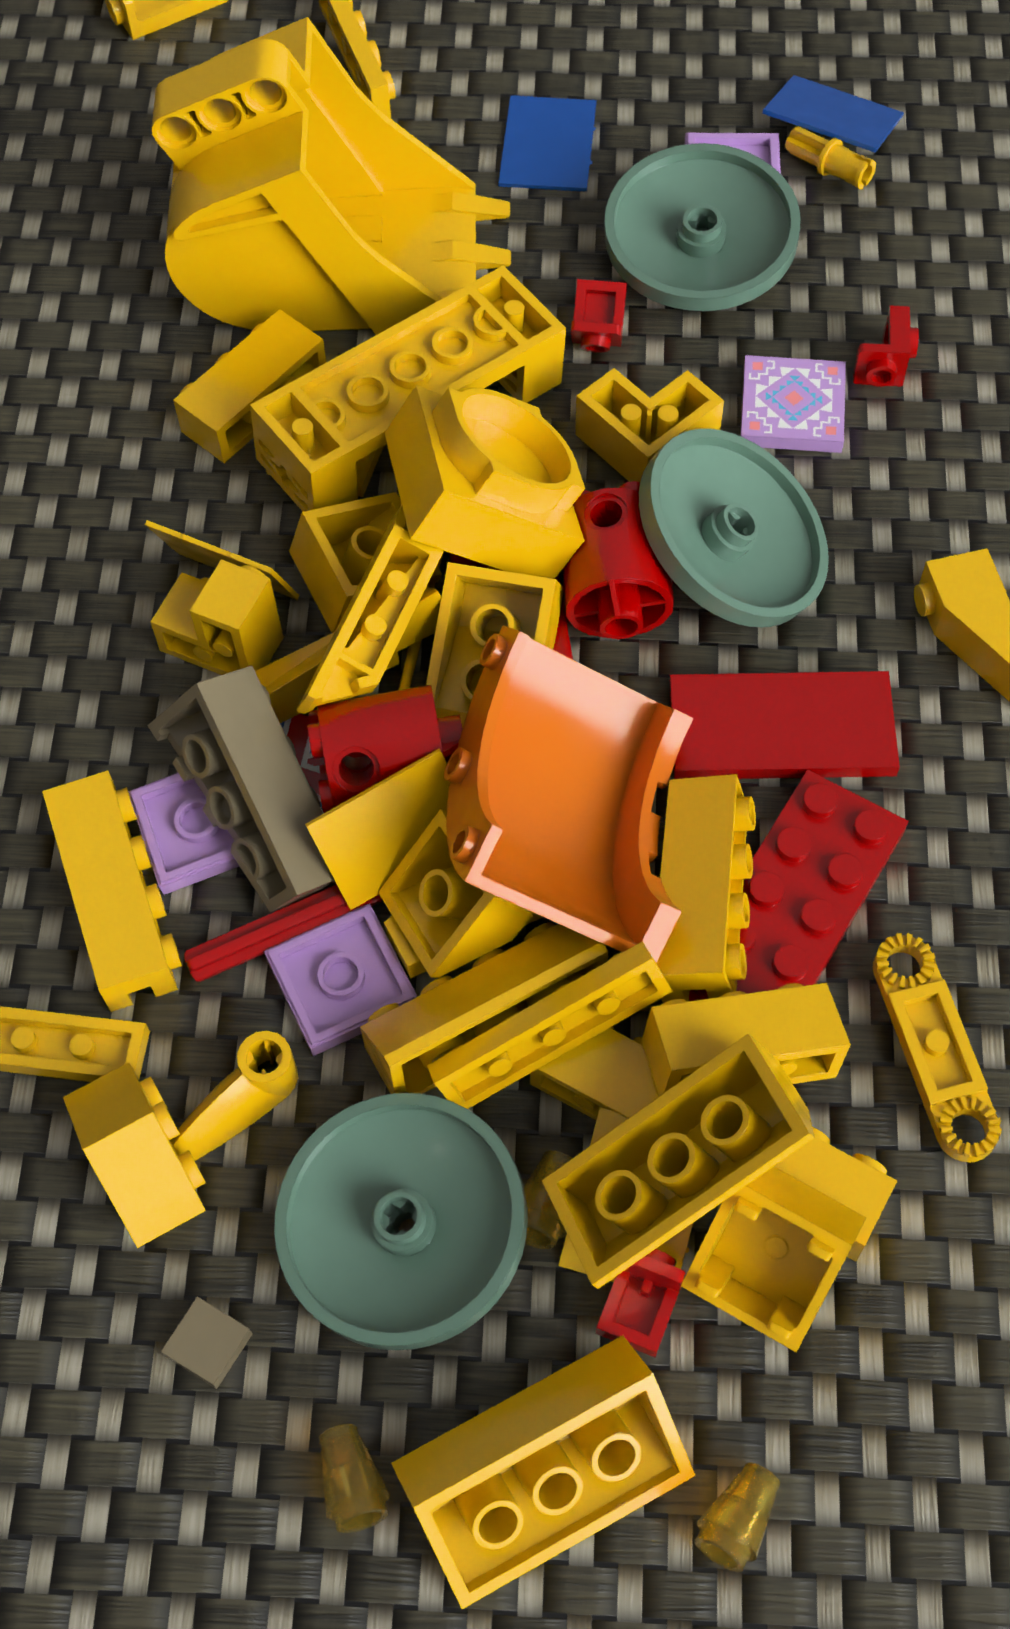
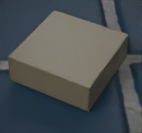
M197 1296L161 1350V1353L183 1369L218 1389L253 1333L248 1327Z

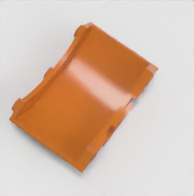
M503 625L499 634L495 633L488 639L481 652L480 665L484 666L466 715L458 748L451 755L444 772L445 780L450 782L446 830L449 856L454 868L464 882L621 952H625L643 941L657 963L682 911L667 896L661 878L651 874L649 863H652L658 856V835L661 816L651 811L656 788L663 789L668 786L677 755L693 718L674 708L660 704L529 638V635Z

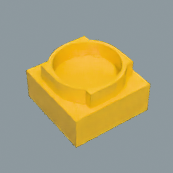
M418 385L414 387L384 433L410 539L503 571L555 579L585 541L573 507L575 501L584 491L585 486L576 459L566 441L542 417L538 407L503 393L484 388H470L460 392L448 387L445 393L441 395Z

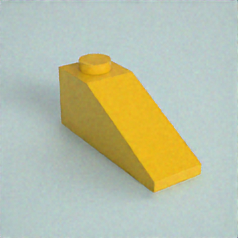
M988 548L926 561L920 582L914 587V600L918 613L921 616H927L934 635L1010 702V600Z

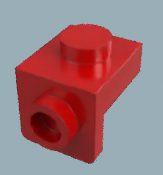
M577 279L574 318L571 323L572 343L581 344V349L590 352L610 351V346L621 347L627 283Z
M889 306L882 344L862 343L859 345L853 371V383L877 387H903L909 359L916 358L919 342V329L910 327V306Z
M655 1249L616 1276L597 1324L595 1334L610 1340H615L623 1335L635 1350L656 1358L686 1272L675 1267L676 1260L660 1250Z

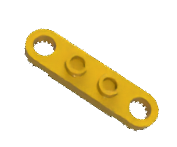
M897 933L893 937L886 938L876 952L873 961V973L940 1147L947 1155L958 1161H980L993 1151L999 1141L1002 1131L1000 1117H997L996 1110L987 1092L988 1086L946 981L942 979L935 961V955L930 950L931 947L928 943L922 942L923 939L919 936L915 938L910 933H907V935ZM895 953L909 954L917 960L920 972L915 974L914 977L909 976L905 978L903 975L898 977V973H892L893 969L888 967L889 961L887 959ZM961 1115L974 1117L983 1126L984 1139L980 1143H973V1145H970L969 1142H966V1144L962 1143L963 1140H958L956 1133L953 1134L952 1132L953 1126L951 1124L953 1119Z

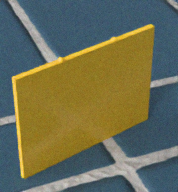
M146 520L145 526L178 554L214 568L217 567L221 559L240 567L242 565L255 567L271 579L273 591L298 600L300 595L271 567Z
M440 749L433 751L305 824L350 910L379 895V890L440 809L447 810L450 782L444 778L447 763Z

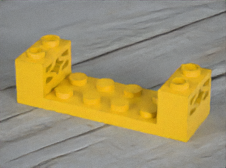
M503 265L250 404L256 459L302 511L358 500L356 462L387 444L384 433L416 385L443 395L448 387L462 392L470 388H486L498 381L515 399L528 403L561 384L566 327Z

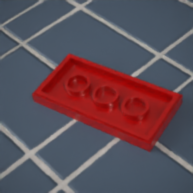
M889 671L670 675V707L693 718L673 767L674 779L737 774L738 779L802 778L807 769L823 778L895 777L898 774L900 764Z

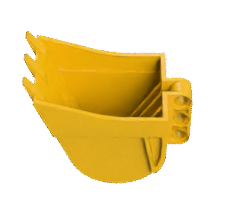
M308 17L222 52L206 62L165 78L157 85L155 89L152 135L173 161L172 188L169 199L165 243L166 266L173 283L190 303L209 316L233 326L253 330L256 325L265 322L281 309L311 331L372 329L377 335L476 280V270L499 268L503 265L509 267L511 265L510 250L476 243V221L509 218L510 202L476 195V184L386 116L356 86Z

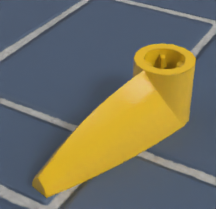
M260 1031L248 1036L242 1042L237 1053L238 1067L225 1077L186 1118L178 1129L180 1135L170 1140L178 1156L189 1150L195 1161L238 1135L291 1094L298 1081V1070L291 1048L285 1038L275 1032ZM276 1060L278 1067L275 1070L266 1073L265 1069H262V1072H259L258 1067L260 1064L270 1061V1064L273 1065Z

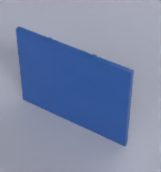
M793 75L765 106L762 114L876 152L901 120L904 112Z
M510 95L498 187L587 192L589 168L592 164L590 159L593 131L596 130L594 126L596 100Z

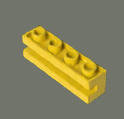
M107 770L42 791L98 990L110 1012L133 1005L130 993L150 986L155 997L178 990L172 969L181 967L182 962L172 933L161 935L157 919L165 917L167 914L157 884L147 886L142 870L151 868L152 865L142 835L132 837L127 822L137 820L127 787L116 790L111 775Z
M737 774L669 780L660 878L667 896L682 912L657 961L658 967L673 991L661 998L663 1003L674 999H684L689 1002L690 990L705 989L709 999L718 998L728 992L736 991L737 980H745L747 959L743 943H740V929L748 928L750 923L749 900L747 894L743 893L744 879H751L753 874L752 851L750 845L746 844L747 831L755 830L756 812L752 796L744 797Z

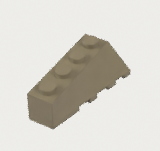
M253 666L194 684L147 725L157 741L168 739L179 757H176L172 764L183 781L194 779L205 795L206 804L202 810L213 827L218 826L221 829L228 830L234 840L231 846V854L269 912L318 893L335 883L305 826L306 823L323 814L318 795L309 785L296 758L294 745L290 738L285 735L271 706L269 693L260 683Z

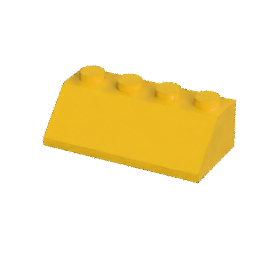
M553 922L541 924L526 935L524 942L506 951L495 949L481 956L475 961L472 969L454 978L443 976L435 979L422 989L420 996L401 1006L397 1003H392L375 1011L368 1018V1023L360 1026L365 1049L390 1094H423L436 1087L427 1068L428 1064L444 1056L454 1047L465 1044L498 1025L508 1016L519 1013L552 994L562 985L571 983L608 961V949L603 943L563 925H555Z
M748 1033L544 1178L542 1183L591 1285L599 1289L814 1139L809 1109L780 1062Z
M623 1335L391 1463L461 1609L466 1608L695 1476L653 1372Z

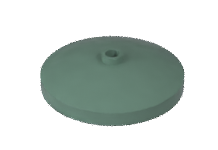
M708 143L685 144L661 150L642 159L619 179L609 196L605 209V245L611 263L618 274L641 295L676 309L715 311L749 302L767 292L780 281L792 264L797 251L801 217L796 196L788 182L775 168L761 158L726 145Z
M695 429L673 437L648 462L639 487V510L643 529L661 566L677 586L692 600L709 612L727 621L748 627L761 628L781 625L791 620L811 605L818 597L826 581L829 562L827 540L822 522L811 499L798 480L769 452L734 433L717 429Z
M395 1093L377 1096L358 1102L331 1117L305 1141L295 1155L285 1174L277 1198L274 1224L277 1255L285 1279L294 1295L318 1321L334 1333L349 1341L376 1349L412 1350L428 1347L446 1341L474 1325L490 1311L506 1291L523 1255L528 1225L527 1200L520 1173L509 1151L491 1127L477 1115L452 1101L432 1095ZM409 1218L414 1220L415 1224L408 1232L399 1231V1227L404 1220Z

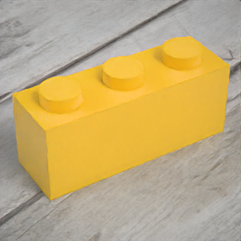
M279 309L265 322L256 325L250 335L230 352L222 354L209 370L195 382L187 384L180 394L173 399L181 432L225 463L254 438L250 404L327 362L323 339Z
M791 983L770 991L748 994L742 991H733L723 994L718 998L689 1002L684 999H674L660 1006H652L641 1041L658 1095L664 1094L748 1033L780 1062L793 1084L836 1078L851 1044L827 983L807 986Z

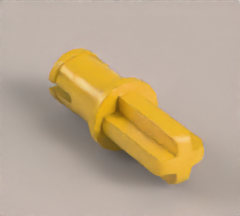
M794 127L785 142V148L790 154L817 166L819 174L823 176L831 174L860 190L863 189V186L866 187L874 175L876 169L875 160L849 150L837 138L829 141L802 127Z

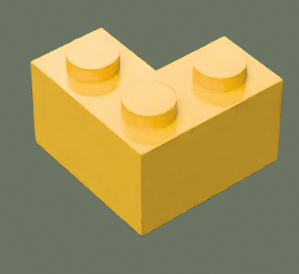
M613 368L576 395L575 435L629 482H640L648 462L673 437L695 429L720 430L724 400L688 370L650 398L618 370Z
M222 559L210 578L204 577L199 579L181 572L150 621L161 652L220 675L253 666L256 671L268 665L284 638L271 579L255 567L249 565H242L240 567Z
M130 1062L63 1097L82 1150L137 1248L206 1211L196 1191V1188L204 1185L206 1182L190 1151L188 1150L178 1156L170 1140L180 1135L151 1076L139 1081Z

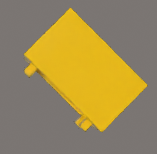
M773 1166L721 1203L681 1287L797 1353L867 1217Z

